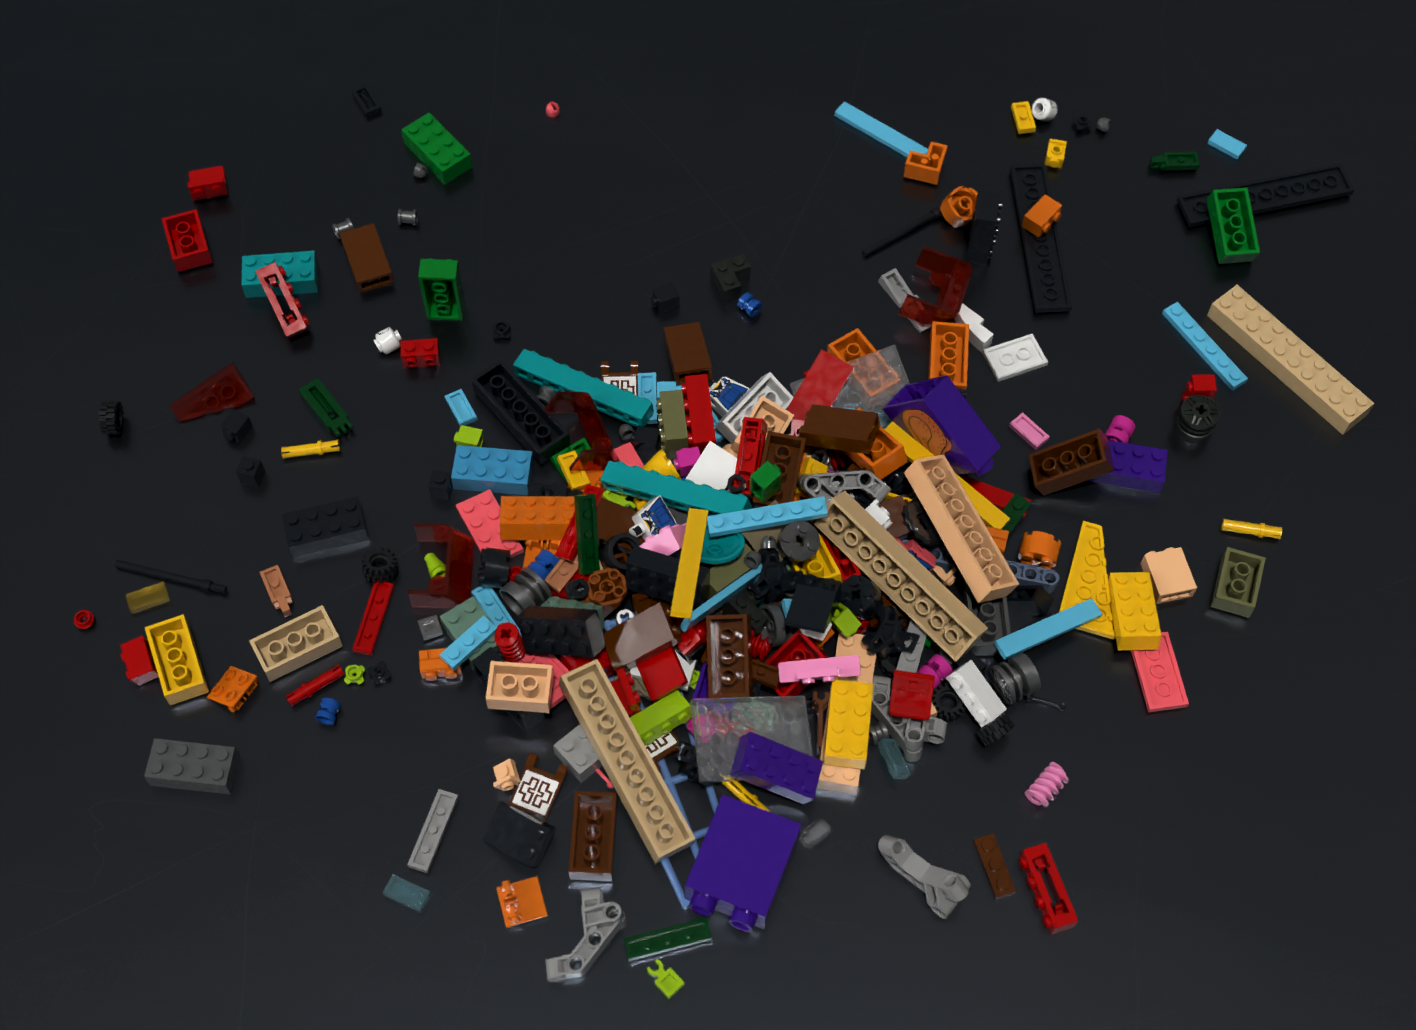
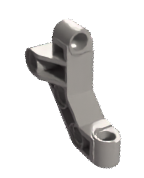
M867 470L803 474L798 479V487L809 496L808 499L824 496L826 506L842 490L861 489L871 500L877 499L879 504L892 490L886 483ZM865 473L868 476V481L862 484L860 477ZM835 476L841 478V483L838 486L833 485V478ZM811 478L812 485L808 488L807 481Z
M874 675L871 712L878 721L884 722L888 733L903 750V756L907 761L916 762L921 758L924 741L935 744L944 742L947 723L944 720L930 717L929 720H918L890 715L889 708L893 679Z
M884 835L879 840L880 853L890 866L926 893L927 904L941 918L946 919L957 906L958 901L963 900L968 895L971 884L964 875L929 864L913 852L903 839Z
M601 887L580 890L584 937L571 954L548 960L545 959L547 981L555 982L584 976L617 932L626 926V914L617 903H604ZM595 936L601 937L598 945L591 944V940ZM575 961H582L580 969H572Z

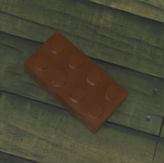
M1100 429L1028 454L1034 485L1043 496L1115 471L1108 439Z
M768 431L760 467L767 460L772 465L775 464L781 470V489L765 504L754 495L752 509L754 504L768 506L774 500L779 504L794 501L806 438Z
M751 615L706 616L709 698L753 697Z
M575 791L569 860L570 880L612 881L617 793Z

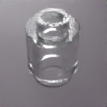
M823 819L814 820L800 832V842L804 847L814 849L828 837V833L831 831L829 825Z

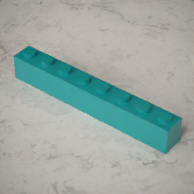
M523 349L513 364L516 376L539 386H547L560 395L633 426L645 427L654 413L653 404L649 399L638 397L630 391L619 389L614 384H607L597 377L593 378L586 375L582 371H576L566 364L555 362L549 357L545 358L535 351Z
M609 461L600 479L602 485L607 490L647 501L660 495L666 506L687 512L689 508L709 510L708 516L752 508L748 497L743 494L735 495L725 489L717 490L706 484L698 485L691 480L685 479L683 481L677 479L673 475L665 476L654 470H643L639 466L631 467L621 461Z

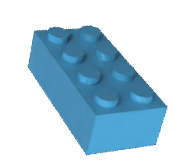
M457 445L451 475L453 489L481 492L490 489L493 493L528 495V485L531 484L534 464L532 451Z

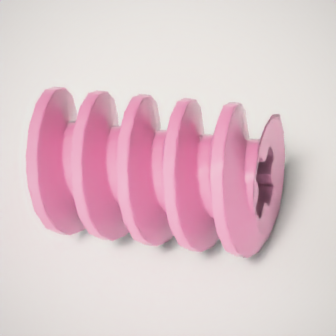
M1050 762L1039 778H1036L1029 789L1025 791V795L1033 804L1048 807V800H1054L1052 794L1058 795L1059 790L1057 788L1063 789V783H1068L1069 779L1061 766L1055 762Z

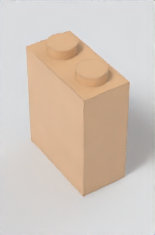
M1170 547L1160 552L1151 551L1144 555L1140 564L1143 572H1150L1155 604L1193 597L1197 586L1181 547L1175 549Z

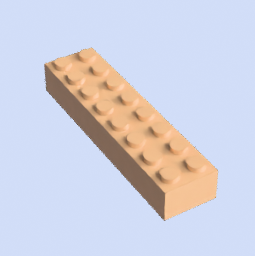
M945 455L916 459L904 474L977 602L982 603L1007 597L1019 585V582Z
M841 633L838 634L835 657L858 655L860 657L861 675L835 679L872 684L876 654H869L867 645L862 643L861 640L865 635L853 634L847 638ZM829 695V701H828V708H827L825 729H824L822 749H821V756H820V760H822L823 762H824V752H825V742H826V732H827V722H828V712H829L830 695ZM822 765L817 789L856 795L861 769Z

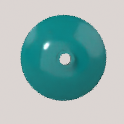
M707 524L701 562L717 565L734 560L744 550V536L739 532L710 537Z

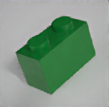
M768 460L750 476V491L763 504L781 489V470L777 465H772Z

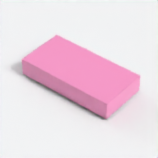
M1021 413L1009 424V427L1035 450L1049 440L1050 436L1024 413Z

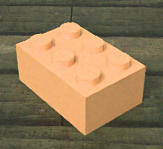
M761 396L748 417L763 419L768 424L767 437L768 431L784 434L794 414ZM742 428L730 447L737 453L739 451Z
M491 661L486 692L488 709L549 713L554 679L553 666Z

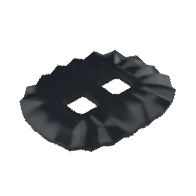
M918 498L904 505L902 512L905 514V521L909 523L910 529L915 533V537L921 539L922 543L928 544L929 547L944 543L936 528L928 519V514ZM918 519L922 520L926 529L923 528Z

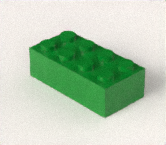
M430 113L425 114L401 129L404 144L444 185L472 168L471 154Z
M1248 188L1213 190L1207 198L1218 263L1254 261L1260 254Z
M421 259L418 278L427 319L463 321L465 298L458 260Z

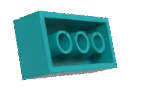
M315 251L242 256V288L246 298L267 296L255 271L274 262L278 266H283L286 272L284 278L286 282L291 283L294 289L292 294L318 293V261ZM269 280L267 281L277 296L284 295L280 286L273 288Z

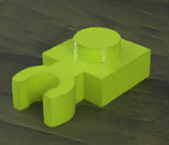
M606 490L602 494L604 499L635 510V504L626 500L629 495L611 490Z
M656 959L655 963L659 966V969L653 971L648 967L647 972L650 976L658 978L654 984L670 999L685 985V982L671 968L665 971L663 963Z

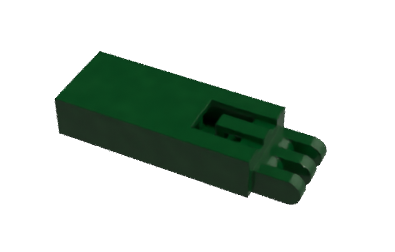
M319 378L298 389L302 399L330 434L333 432L338 438L341 436L338 431L339 429L345 434L347 430L344 426H347L350 430L354 428L347 413ZM334 412H336V414H337L339 417L336 418L335 415H332V416L329 417V415H331V414H333Z

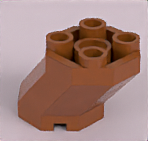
M611 568L594 571L587 582L589 584L588 595L576 600L578 602H591L595 605L603 606L605 620L606 616L621 605L628 594L625 576L617 569Z

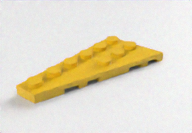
M1083 521L1059 612L1092 598L1101 611L1102 616L1075 629L1114 640L1115 631L1113 630V614H1111V597L1108 574L1106 572L1107 564L1104 555L1102 526Z

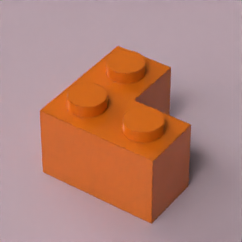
M931 142L927 154L909 151L903 177L937 185L946 158L948 145Z

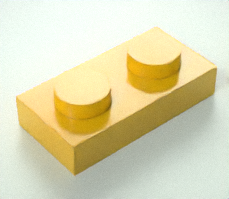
M1029 102L1012 103L1011 110L1018 134L1035 132L1036 126Z
M575 450L557 457V461L571 491L590 485V481Z

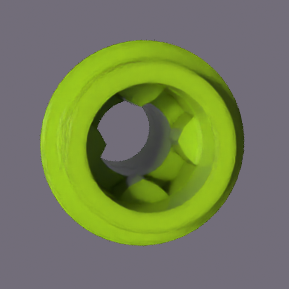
M428 553L424 560L426 561L430 577L435 581L445 579L448 575V567L434 553Z

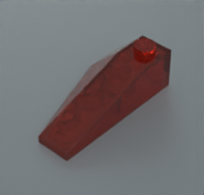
M232 362L170 404L169 407L179 421L200 417L204 414L239 407L252 399L254 395L245 378L234 362Z

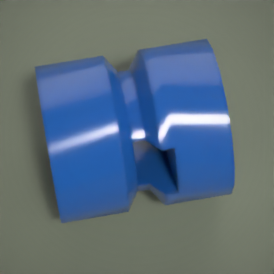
M543 549L536 556V562H531L527 568L534 571L544 581L559 562V559L548 550Z

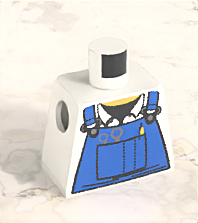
M722 377L718 383L713 380L708 381L711 407L721 417L749 390L748 387L727 377Z
M660 495L651 499L632 516V521L635 525L629 529V533L635 537L642 536L645 539L653 534L655 536L660 533L659 530L665 526L670 525L672 527L677 524Z

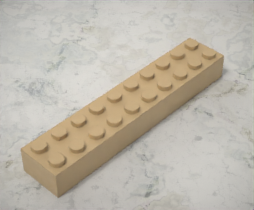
M1235 285L1212 303L1207 316L1342 435L1368 415L1374 402L1240 286Z
M846 491L833 497L826 506L828 517L817 519L814 525L955 662L967 654L987 631L988 627Z
M598 659L561 675L559 686L655 864L690 847L696 839Z

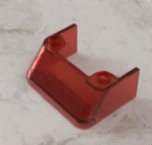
M924 245L915 266L931 272L930 281L934 285L941 287L936 305L907 294L898 314L921 324L931 325L933 321L942 322L957 317L973 269L968 262Z
M558 391L546 407L545 412L577 413L592 449H583L569 467L570 471L605 470L609 461H618L612 442L591 396L586 392Z
M414 523L417 541H436L448 544L445 576L433 577L429 581L428 590H408L411 607L454 608L471 598L475 553L473 538L447 524Z

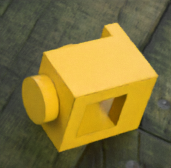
M1049 140L1045 159L1046 166L1062 168L1067 141Z

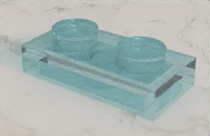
M882 739L877 742L880 753L885 759L888 771L893 779H906L911 776L895 740Z
M396 875L391 876L383 891L384 896L420 913L431 895L430 891Z

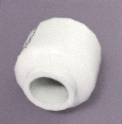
M1039 98L1032 105V114L1038 120L1050 121L1057 114V105L1051 99Z
M387 327L375 335L376 339H374V342L380 353L389 354L401 346L399 341L402 338L398 330L393 331L391 327Z

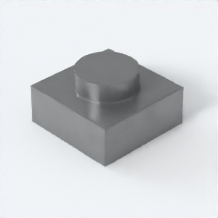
M437 615L418 620L424 641L443 635Z

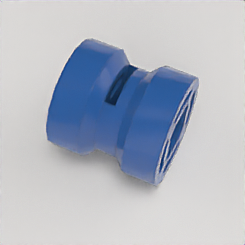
M749 292L743 294L737 303V306L742 310H746L750 317L756 316L763 305L759 300H755L754 296Z
M322 698L321 708L317 711L315 719L321 723L333 725L336 720L335 715L339 712L341 704L330 698Z

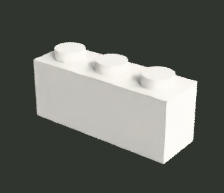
M972 660L964 663L946 677L981 727L994 721L1006 710L1004 704Z

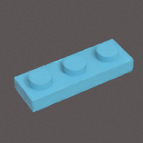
M656 372L638 373V397L647 398L653 404L654 413L647 424H657Z
M483 615L439 654L440 658L454 671L496 633L497 627Z

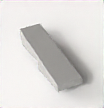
M894 268L881 275L878 280L879 284L919 333L931 328L934 321L917 294H912L897 269Z

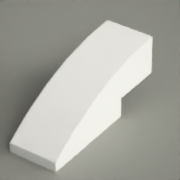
M955 299L952 314L956 323L969 324V342L980 352H983V349L991 345L994 334L983 326L984 319Z

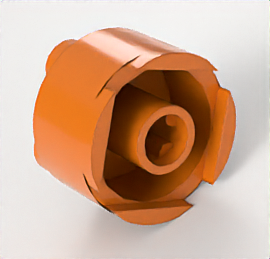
M964 186L955 188L945 197L940 206L945 220L955 228L969 224L972 221L977 192L972 188H965Z
M1033 531L1030 535H1027L1028 532H1025L1018 553L1020 563L1047 569L1055 567L1061 541L1059 539L1058 542L1055 541L1053 535L1045 532Z

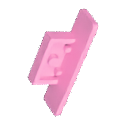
M858 655L778 663L779 681L781 683L803 681V684L815 683V680L823 679V682L835 681V678L861 675L860 657Z

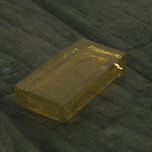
M164 582L126 594L132 614L170 601Z

